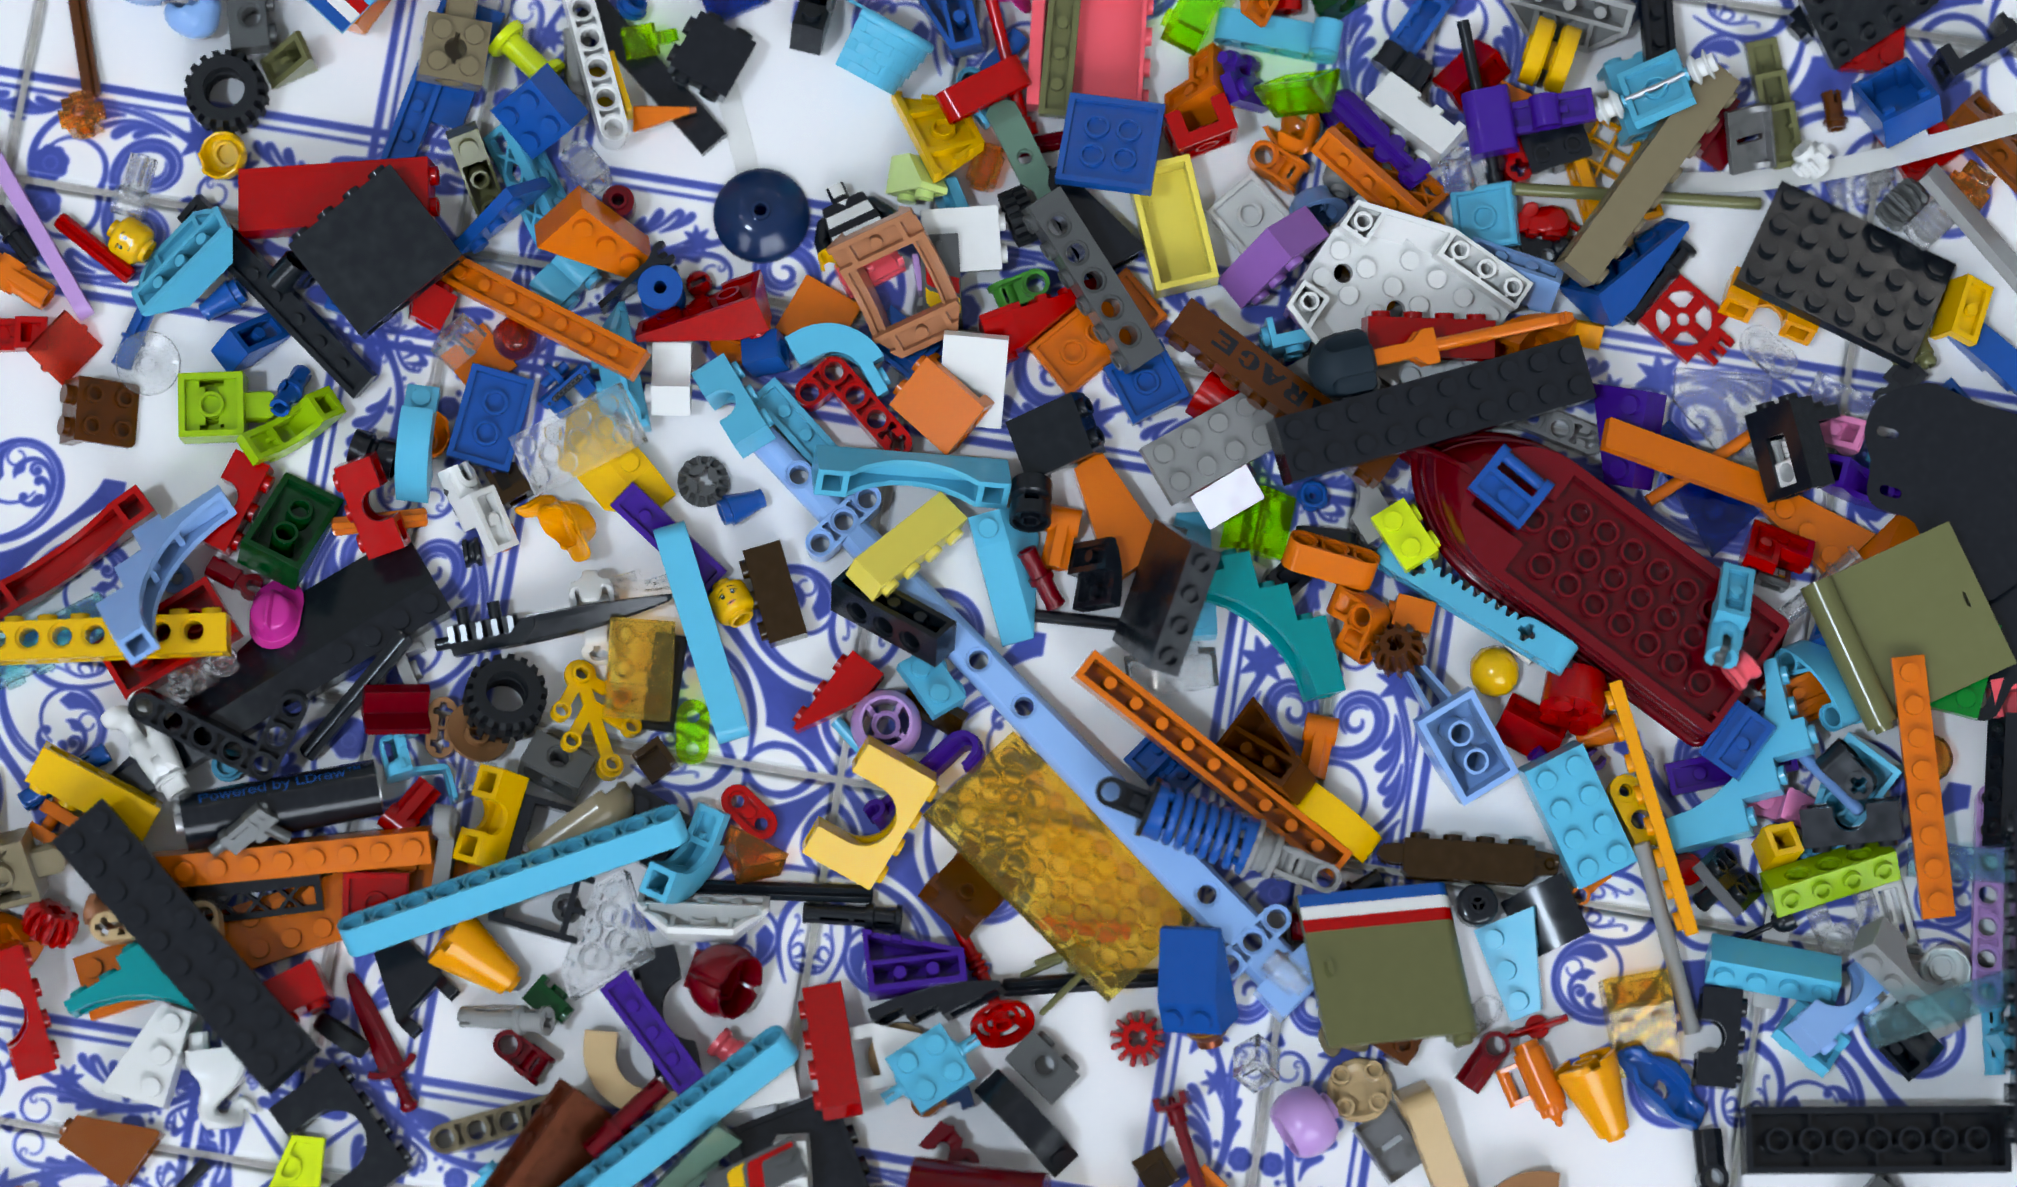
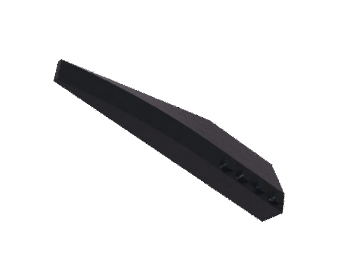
M412 542L402 549L370 560L365 555L303 591L304 605L300 627L291 643L282 648L271 650L262 648L251 638L183 705L249 737L266 726L280 697L285 691L289 689L301 690L306 694L308 701L368 667L398 631L402 630L408 633L412 639H415L455 614ZM289 698L284 702V707L288 712L302 705L295 698ZM174 712L166 722L172 727H179L183 724V719L180 714ZM199 727L195 730V735L200 741L208 742L212 740L213 735L209 728ZM172 738L183 762L184 769L187 772L211 759V757ZM232 741L226 743L225 749L232 747L233 745L237 744V742ZM131 756L111 774L150 795L157 791L155 785Z

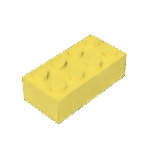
M1190 154L1159 160L1156 165L1151 196L1130 194L1141 243L1145 248L1144 255L1155 299L1218 285L1219 281L1218 268Z

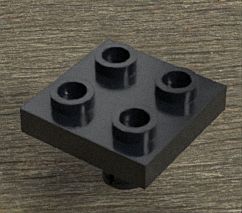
M1722 844L1715 846L1691 868L1706 885L1692 897L1695 905L1703 912H1707L1711 906L1720 901L1733 917L1737 918L1763 893L1758 880L1751 873L1746 872L1738 864L1736 855L1730 849L1724 848Z

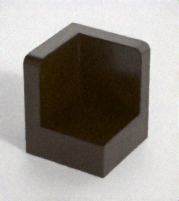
M515 462L511 463L509 474L498 471L492 473L490 470L484 472L489 483L495 485L506 511L534 495Z
M658 736L631 755L652 786L679 767L677 761Z
M1161 1145L1131 1162L1145 1187H1169L1180 1180L1179 1175Z

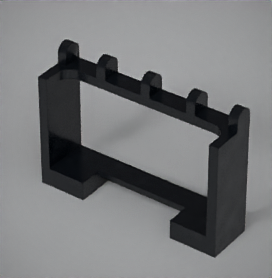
M525 793L505 860L519 856L522 853L536 806L563 814L569 813L575 807ZM590 877L573 884L560 932L505 918L507 906L491 911L488 921L559 942L577 945L579 938L567 935L572 913L585 916L587 911L575 906L581 882L594 885L596 878Z

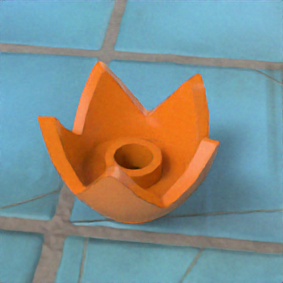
M1314 101L1308 106L1306 120L1283 108L1281 129L1277 132L1268 125L1264 126L1263 129L1274 144L1288 153L1293 152L1294 155L1301 156L1312 150L1320 136L1321 123L1319 112Z

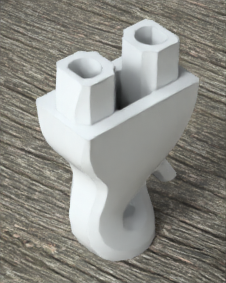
M207 1031L190 1033L189 1051H185L188 1070L200 1085L199 1119L206 1130L242 1127L244 1110L246 1108L251 1114L258 1113L255 1104L250 1098L246 1096L235 1098L230 1105L228 1113H220L218 1107L240 1084L247 1069L222 1040V1047L210 1049L209 1032Z

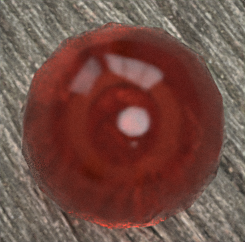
M506 317L495 327L493 344L500 356L508 360L519 361L527 358L534 352L537 345V332Z

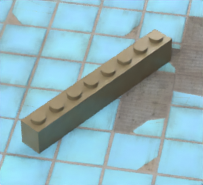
M1719 64V70L1714 72L1716 79H1713L1710 75L1704 76L1703 83L1700 85L1694 82L1691 77L1689 83L1697 104L1657 122L1554 263L1583 288L1594 284L1599 285L1609 273V269L1606 267L1613 258L1617 260L1624 253L1628 246L1625 241L1631 233L1636 234L1646 222L1644 215L1649 208L1654 209L1662 201L1665 195L1662 191L1665 186L1677 180L1683 171L1680 166L1686 158L1690 159L1701 147V143L1698 142L1704 133L1708 134L1715 128L1720 120L1717 117L1723 107L1727 109L1738 96L1735 90L1741 82Z

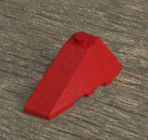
M761 270L730 279L720 284L723 290L710 296H705L704 293L698 294L683 309L673 306L668 310L638 322L635 333L637 342L718 341L761 337L770 329L772 318Z
M1095 278L1084 281L1088 289H1096L1097 283ZM1063 287L1057 291L1058 296L1052 297L1051 294L1043 293L1036 295L1026 306L1021 307L1019 301L979 315V331L985 334L1009 336L1007 364L1019 358L1018 354L1023 353L1028 346L1077 308L1075 304V299L1077 298L1071 288Z

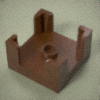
M970 840L957 851L953 859L939 873H935L918 895L965 940L1005 901L1017 885L1007 874H1004L997 881L979 865L975 858L980 853V849Z

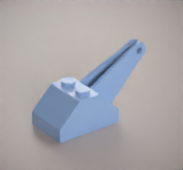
M1424 663L1423 666H1414L1417 673L1441 702L1432 708L1413 674L1408 671L1404 672V676L1424 712L1413 719L1419 742L1435 771L1460 804L1463 806L1467 805L1519 773L1518 768L1473 688L1467 686L1452 695Z

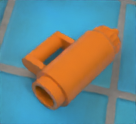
M1535 1038L1514 1047L1513 1050L1516 1056L1513 1058L1515 1063L1495 1071L1510 1108L1532 1100L1535 1109L1540 1112L1543 1120L1550 1118L1557 1127H1561L1563 1125V1111L1568 1110L1565 1102L1566 1096L1561 1085L1556 1080L1554 1068L1544 1044L1540 1045L1538 1039ZM1518 1068L1529 1093L1528 1096L1520 1098L1509 1071Z

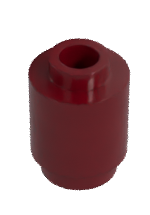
M614 185L604 192L602 202L627 221L633 218L636 212V203L633 193L629 188L623 185ZM618 200H624L621 205L613 204Z

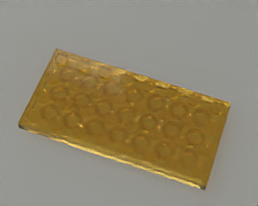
M1014 731L923 814V817L1107 1003L1159 955L1160 928L1162 926L1188 927L1195 920L1094 812Z

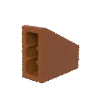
M76 1115L74 1119L68 1118L58 1132L61 1138L57 1143L118 1186L129 1187L166 1134L157 1129Z

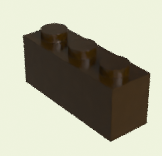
M780 540L743 550L745 559L739 561L744 580L750 578L754 590L749 592L754 600L753 611L759 609L763 621L757 623L762 641L769 640L770 647L773 648L807 638V630Z

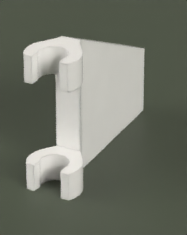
M875 1023L849 1028L852 1042L872 1038L881 1074L862 1079L865 1094L896 1084L894 1073L885 1061V1058L922 1034Z

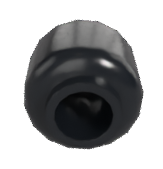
M1472 884L1459 892L1455 899L1454 909L1461 923L1468 927L1478 928L1487 925L1494 919L1498 912L1499 903L1497 895L1491 888L1483 884ZM1483 903L1484 907L1480 910V905Z

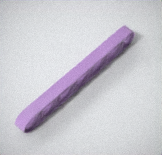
M0 150V184L80 321H83L95 314Z
M1984 785L1977 792L1974 800L1970 964L1972 970L1969 981V995L1975 1005L1987 1008L1998 1001L2002 991L2005 847L1990 849L1982 846L1983 835L1981 834V826L1983 825L1984 804L1981 797L1985 791ZM1984 855L1993 856L1997 860V869L1991 872L1985 871L1980 865V858ZM1991 887L1994 889L1997 895L1996 901L1991 904L1984 903L1979 897L1981 888ZM1990 919L1996 926L1995 933L1991 936L1983 935L1978 929L1980 920ZM1981 951L1992 953L1995 957L1994 966L1991 968L1982 967L1977 960L1978 953ZM1986 983L1992 986L1994 997L1991 1000L1985 1001L1978 997L1976 989L1979 984Z

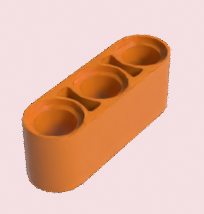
M1293 530L1289 536L1281 563L1285 568L1293 572L1363 591L1370 589L1381 558L1376 552L1365 547L1305 530Z

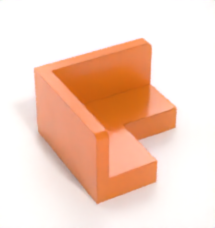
M1214 42L1189 57V79L1164 94L1165 114L1179 110L1188 132L1218 120L1210 98L1224 92L1220 75L1224 74L1222 64L1217 60L1219 52L1223 50Z

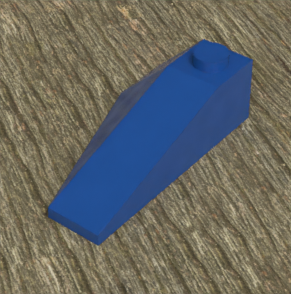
M1672 218L1662 220L1635 236L1633 239L1634 244L1627 247L1617 260L1612 259L1606 267L1609 269V273L1599 285L1594 284L1583 288L1569 277L1560 285V292L1592 322L1611 327L1620 324L1625 320V316L1636 308L1690 228L1689 223Z

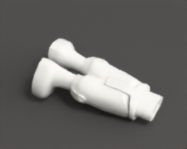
M134 691V692H133L131 695H129V697L127 698L128 704H129V700L131 699V697L133 696V694H134L136 691ZM140 697L136 699V707L141 712L153 710V704L148 698ZM126 705L114 706L101 715L100 720L106 729L120 730L130 740L128 744L130 756L137 761L143 772L155 785L156 790L159 792L163 791L168 801L177 799L180 794H184L190 789L185 779L187 771L184 769L183 762L171 737L146 725L148 736L143 735L136 720L128 712V706Z

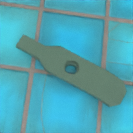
M1006 99L989 106L986 118L995 132L1019 183L1033 192L1037 200L1051 192L1048 186L1049 168L1019 108L1014 101ZM1023 153L1031 156V161L1027 164L1019 161V156Z

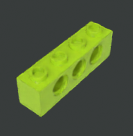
M1878 842L1865 843V848L1846 850L1845 846L1759 873L1765 902L1777 918L1901 879L1895 849L1892 846L1879 847Z

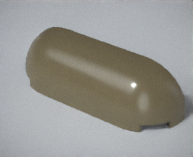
M618 782L616 787L606 794L602 790L593 794L527 843L529 850L520 855L632 817L634 797L627 782Z

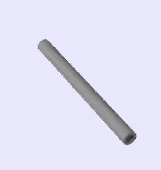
M1650 841L1640 842L1633 846L1684 1034H1694L1700 1032L1701 1029Z

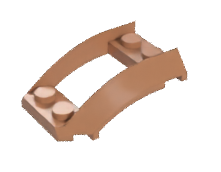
M899 206L897 212L846 236L842 232L826 248L828 254L832 255L839 266V272L851 290L872 335V341L875 344H881L890 349L891 354L902 359L943 340L944 330L958 331L960 311L958 296L935 246L911 207ZM913 243L933 280L942 302L891 325L880 297L864 266Z

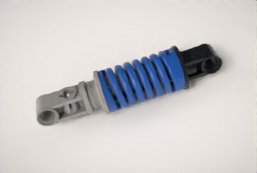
M1111 776L1102 778L1096 784L1095 796L1101 804L1137 818L1134 835L1138 837L1144 836L1156 842L1160 839L1162 830L1165 829L1161 839L1163 845H1170L1172 838H1174L1173 848L1181 850L1183 844L1187 843L1184 851L1188 855H1192L1197 847L1196 857L1203 860L1207 852H1209L1208 862L1212 865L1217 863L1219 857H1222V869L1227 870L1233 864L1235 865L1234 872L1240 878H1244L1250 870L1261 873V877L1269 879L1272 873H1275L1280 878L1300 886L1305 885L1323 893H1331L1341 884V873L1335 865L1315 858L1314 855L1290 845L1285 846V836L1280 834L1274 836L1266 832L1265 819L1261 818L1260 820L1250 815L1243 818V814L1240 811L1236 810L1231 813V809L1228 806L1220 808L1217 802L1211 801L1208 803L1207 799L1203 796L1196 799V795L1193 792H1187L1184 795V791L1180 787H1176L1171 791L1170 784L1163 781L1160 777H1156L1149 790ZM1108 782L1116 783L1120 789L1119 796L1114 801H1106L1101 794L1102 787ZM1323 868H1329L1334 875L1333 882L1327 887H1321L1316 879L1318 872Z

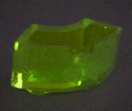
M1179 0L1174 10L1168 8L1160 25L1164 26L1165 29L1160 39L1195 56L1210 30L1209 26L1225 0Z

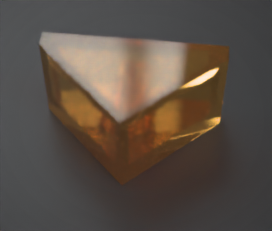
M732 824L729 826L723 845H725L724 852L737 884L780 876L789 856L788 853Z

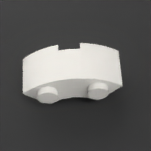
M693 341L647 342L646 350L651 354L648 360H652L651 384H645V402L651 403V415L690 416Z

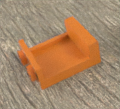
M936 352L927 357L922 355L911 368L914 371L913 375L909 380L903 379L892 392L895 397L889 405L942 453L949 455L961 446L995 402L986 394L978 397L939 362L942 356Z

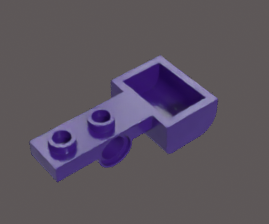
M1507 84L1470 90L1461 94L1472 161L1520 152L1518 136L1597 121L1591 87L1558 94L1556 92H1544L1532 95L1526 100L1515 102L1511 100V93Z

